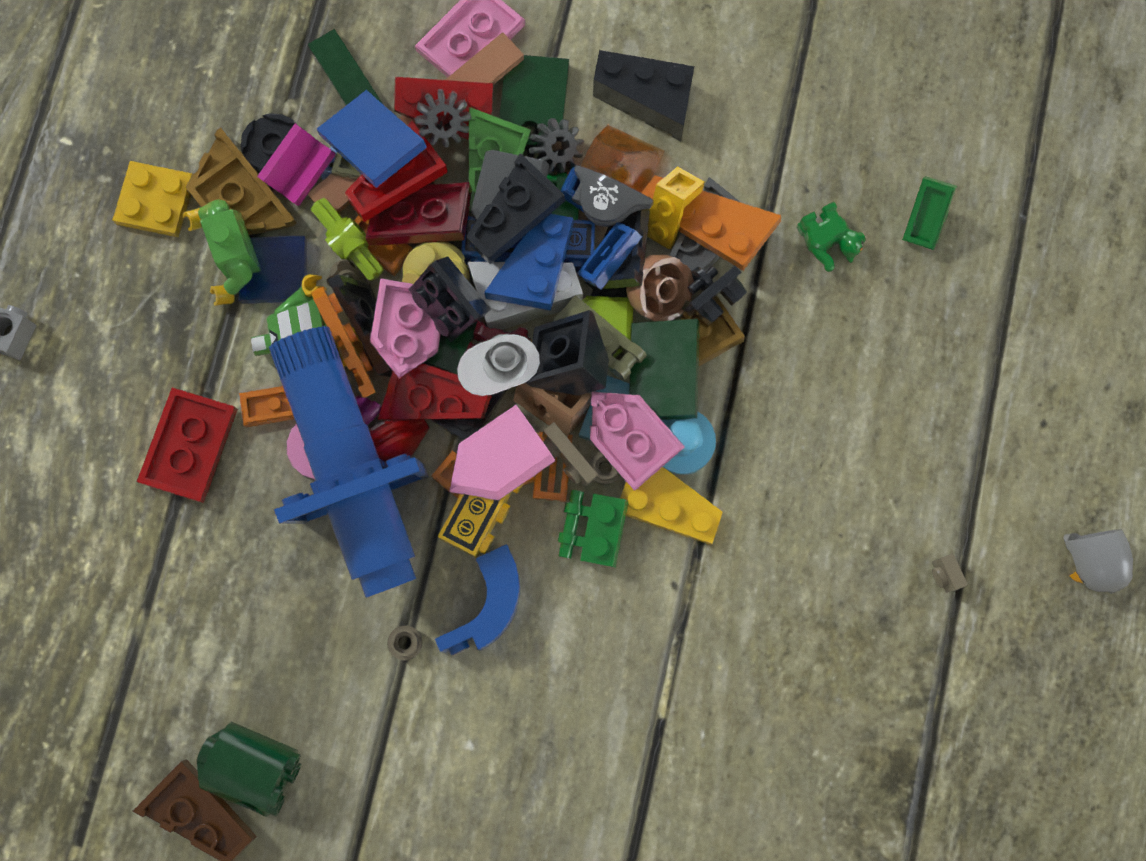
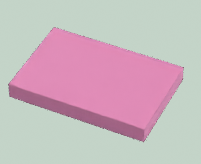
M460 0L415 45V49L448 78L502 32L511 40L525 26V19L502 0Z

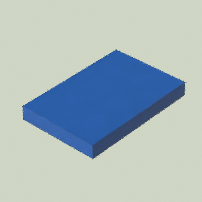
M367 90L317 128L319 135L376 188L427 148L424 140Z

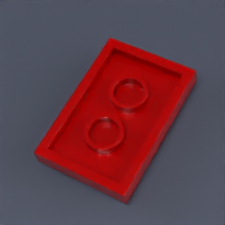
M172 387L136 482L204 503L238 409L235 406Z

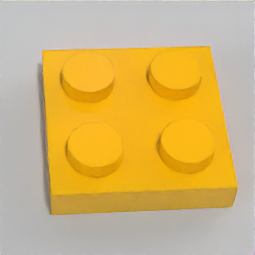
M130 161L112 221L116 225L179 238L184 220L183 213L187 210L191 196L186 186L193 174Z

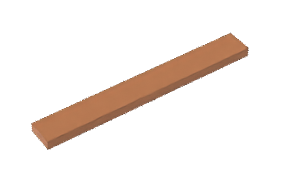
M502 32L445 80L493 83L494 85L524 60V54ZM402 115L399 117L406 125L411 121L415 123V120ZM415 123V125L418 127L419 130H420L423 126H425V125H418V124ZM432 133L424 137L428 140ZM331 173L307 195L314 203L317 200L326 198L335 210L340 213L351 204L346 197L345 191L356 180L332 175Z

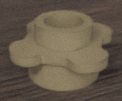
M342 259L331 267L326 282L330 286L327 280L337 274L348 275L349 278L358 281L364 279L365 276L352 262Z

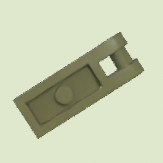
M575 295L553 321L591 310L594 313L609 358L608 369L624 381L631 374L630 369L636 362L641 363L647 356L645 351L636 343L631 342ZM619 349L625 353L620 361L613 357Z

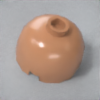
M660 254L646 257L642 271V286L626 287L629 302L637 313L654 321L674 320L684 312L681 308L686 300H691L693 295L687 288L694 282L691 270L680 259L669 255Z

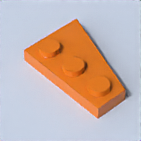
M324 286L312 291L313 300L326 326L330 328L334 341L338 343L339 350L348 369L353 372L362 397L365 398L376 393L368 371L373 368L364 351L358 354L353 344L358 341V338L351 324L348 322L343 325L338 313L343 312V309L335 293L328 295Z

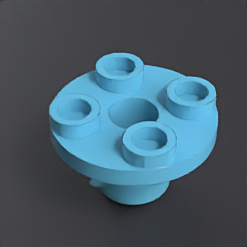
M698 412L697 418L662 420L685 447L667 462L663 468L671 473L680 475L694 474L702 469L711 459L716 446L715 432L709 420L700 412Z

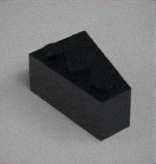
M599 50L593 80V97L626 114H629V112L645 120L647 125L653 128L657 126L669 132L673 138L681 142L695 66Z

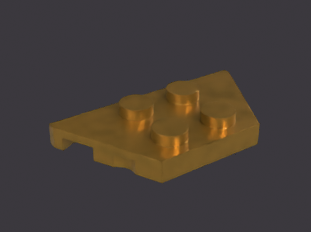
M220 127L214 134L216 140L210 151L203 154L197 172L191 176L186 186L190 194L201 207L218 199L226 201L230 209L241 212L249 235L296 225L297 223L267 184L257 177L259 174Z

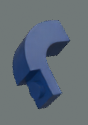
M507 544L476 558L487 586L485 605L479 615L471 622L435 638L440 652L449 651L451 656L468 649L470 647L468 641L472 639L477 649L481 651L494 643L512 622L519 604L520 578L516 563Z

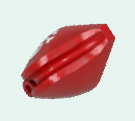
M391 419L377 423L369 431L379 459L386 463L387 460L403 454H407L411 458L430 427L425 419Z

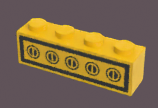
M522 485L514 489L513 492L518 494ZM512 491L499 501L460 494L438 538L474 558H478L480 552L486 554L495 536L490 534L496 522L503 523L511 506L506 503Z

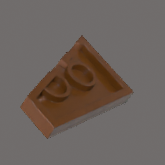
M187 759L181 761L132 811L141 817L147 816L160 824L159 827L170 833L174 831L190 840L191 845L219 861H234L257 838L254 832L223 798L199 788L198 771Z

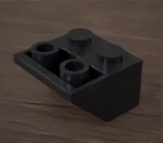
M449 257L431 263L408 289L416 305L427 312L434 321L438 332L446 336L450 342H453L474 326L491 310Z

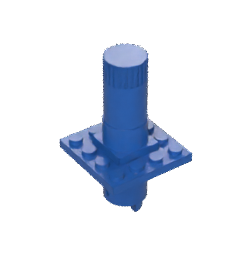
M328 326L303 330L274 342V344L269 346V350L303 440V448L316 481L310 483L314 494L309 495L302 492L282 499L284 506L274 509L279 524H303L328 514L352 580L359 578L365 598L417 579L410 562V558L415 557V553L392 490L429 477L425 464L415 457L410 458L407 454L387 460L386 463L379 459L367 424L364 423Z

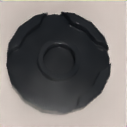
M269 113L262 115L263 118L257 121L254 119L247 125L241 136L240 148L243 156L257 173L261 172L294 124H297L293 119L283 114Z

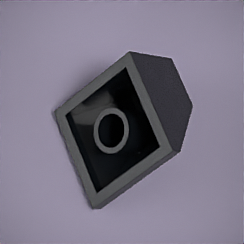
M591 310L534 327L532 343L539 352L540 364L536 374L526 384L530 387L576 396L606 388L609 358L594 313Z

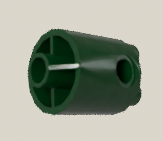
M231 721L224 729L209 736L199 751L197 757L199 788L265 817L269 814L277 816L286 796H283V792L287 782L293 784L299 774L302 764L298 762L301 755L298 754V750Z

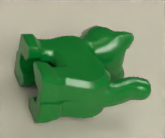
M831 202L821 209L823 212L819 216L823 222H816L817 216L814 211L804 216L796 227L800 235L804 237L807 249L824 265V269L827 272H832L835 267L834 260L826 252L827 250L839 244L842 254L848 262L852 263L854 257L861 253L863 243L866 241L865 235L862 232L849 229L846 221L838 214L835 202Z

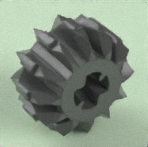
M438 89L439 99L434 100L432 95L427 93L425 98L429 106L418 103L417 110L425 115L415 117V123L425 125L419 131L422 137L432 133L430 144L435 145L440 137L442 138L443 146L448 147V137L452 136L454 141L459 143L461 142V137L457 131L469 132V126L463 122L471 120V113L461 112L466 108L467 102L460 100L455 103L457 99L456 92L452 91L448 99H445L443 89ZM443 111L444 115L447 112L450 113L448 116L450 122L443 125L442 121L440 124L436 123L439 112Z
M555 118L548 120V127L543 123L538 124L537 129L540 135L532 134L530 136V140L536 142L537 147L529 148V153H538L539 156L536 159L550 164L548 173H552L554 168L559 173H564L566 167L569 169L574 168L576 163L572 157L582 158L583 156L581 151L576 150V146L584 144L583 139L574 138L579 132L578 127L569 129L568 120L563 119L558 124ZM561 142V148L557 149V151H552V144Z

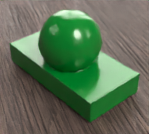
M927 176L923 177L902 240L934 250L944 222L948 217L949 208L957 186Z

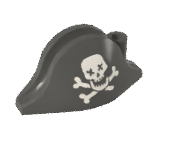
M578 165L574 168L575 174L581 183L571 200L582 206L585 216L596 225L602 227L614 226L616 222L621 223L632 213L649 209L654 204L653 199L608 176Z

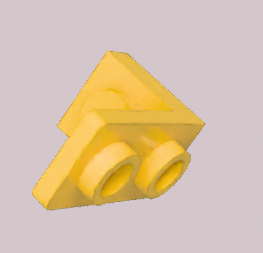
M678 166L658 182L653 196L654 204L650 208L647 237L668 249L672 248L676 241L684 208L702 192L705 182Z

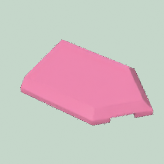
M380 279L370 342L397 377L400 378L438 353L440 333L427 312L418 307L414 302L412 294L408 290L413 284Z
M592 392L591 406L593 407L590 440L634 491L685 448L640 395Z
M515 405L459 443L450 492L499 501L555 462V459L521 410Z

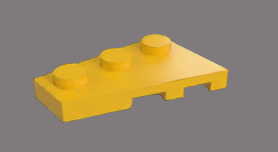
M663 467L635 491L626 482L620 499L628 500L627 517L709 545L713 544L723 513Z

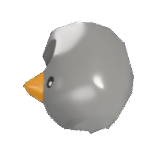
M1122 529L1082 536L1077 533L1064 535L1063 539L1066 548L1072 554L1076 566V571L1069 576L1074 581L1084 584L1092 591L1109 592L1110 594L1122 590L1131 582L1133 576V557L1130 544Z

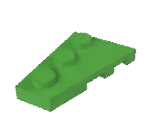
M469 107V112L471 113V120H469V182L472 188L469 213H471L485 152L496 150L515 155L521 153L523 155L531 130Z

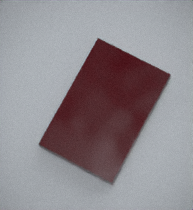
M470 182L426 185L369 219L365 237L368 245L464 240L472 195Z

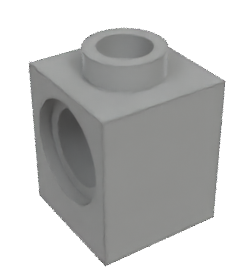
M8 305L6 309L0 308V354L20 361L37 325L26 318L27 312ZM13 324L11 332L4 336L5 329Z

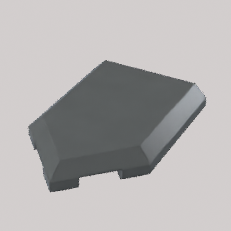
M496 150L485 152L471 208V214L476 221L486 205L492 203L500 190L499 185L504 177L508 178L515 167L514 162L518 155ZM525 157L547 178L550 164L543 160Z

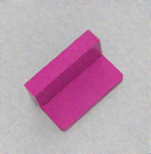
M294 124L257 177L299 206L335 157V152L297 124Z

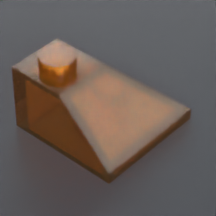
M607 125L594 138L580 166L608 176L641 193L651 181L665 151Z

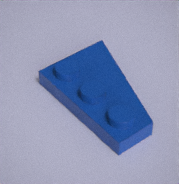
M549 214L523 236L485 290V299L551 311L574 225L573 218Z

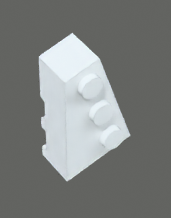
M468 262L475 290L491 309L484 316L488 328L503 330L558 313L575 295L583 300V292L573 263H563L554 302L550 311L485 299V290L505 262H493L492 264L488 262Z

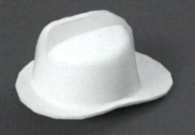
M516 334L497 335L488 341L473 346L460 358L457 368L458 379L462 386L472 394L481 396L495 394L529 381L536 374L540 364L539 352L535 345L526 337Z

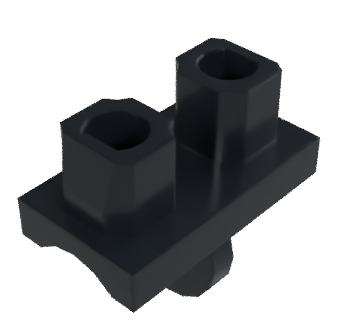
M734 265L717 281L713 282L712 279L718 275L715 267H710L706 272L700 267L694 268L691 271L694 282L687 288L692 294H695L700 289L704 292L690 302V306L685 309V312L690 317L696 314L708 326L711 325L724 313L713 300L718 294H721L733 306L747 293L737 278L742 272Z

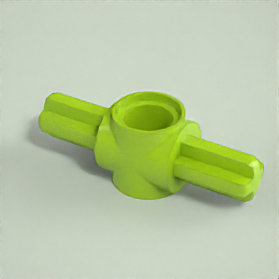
M326 198L317 200L312 206L311 211L327 229L325 234L327 244L341 259L353 261L369 281L378 278L384 269L368 250L369 245L365 239L366 233L351 217L342 218Z

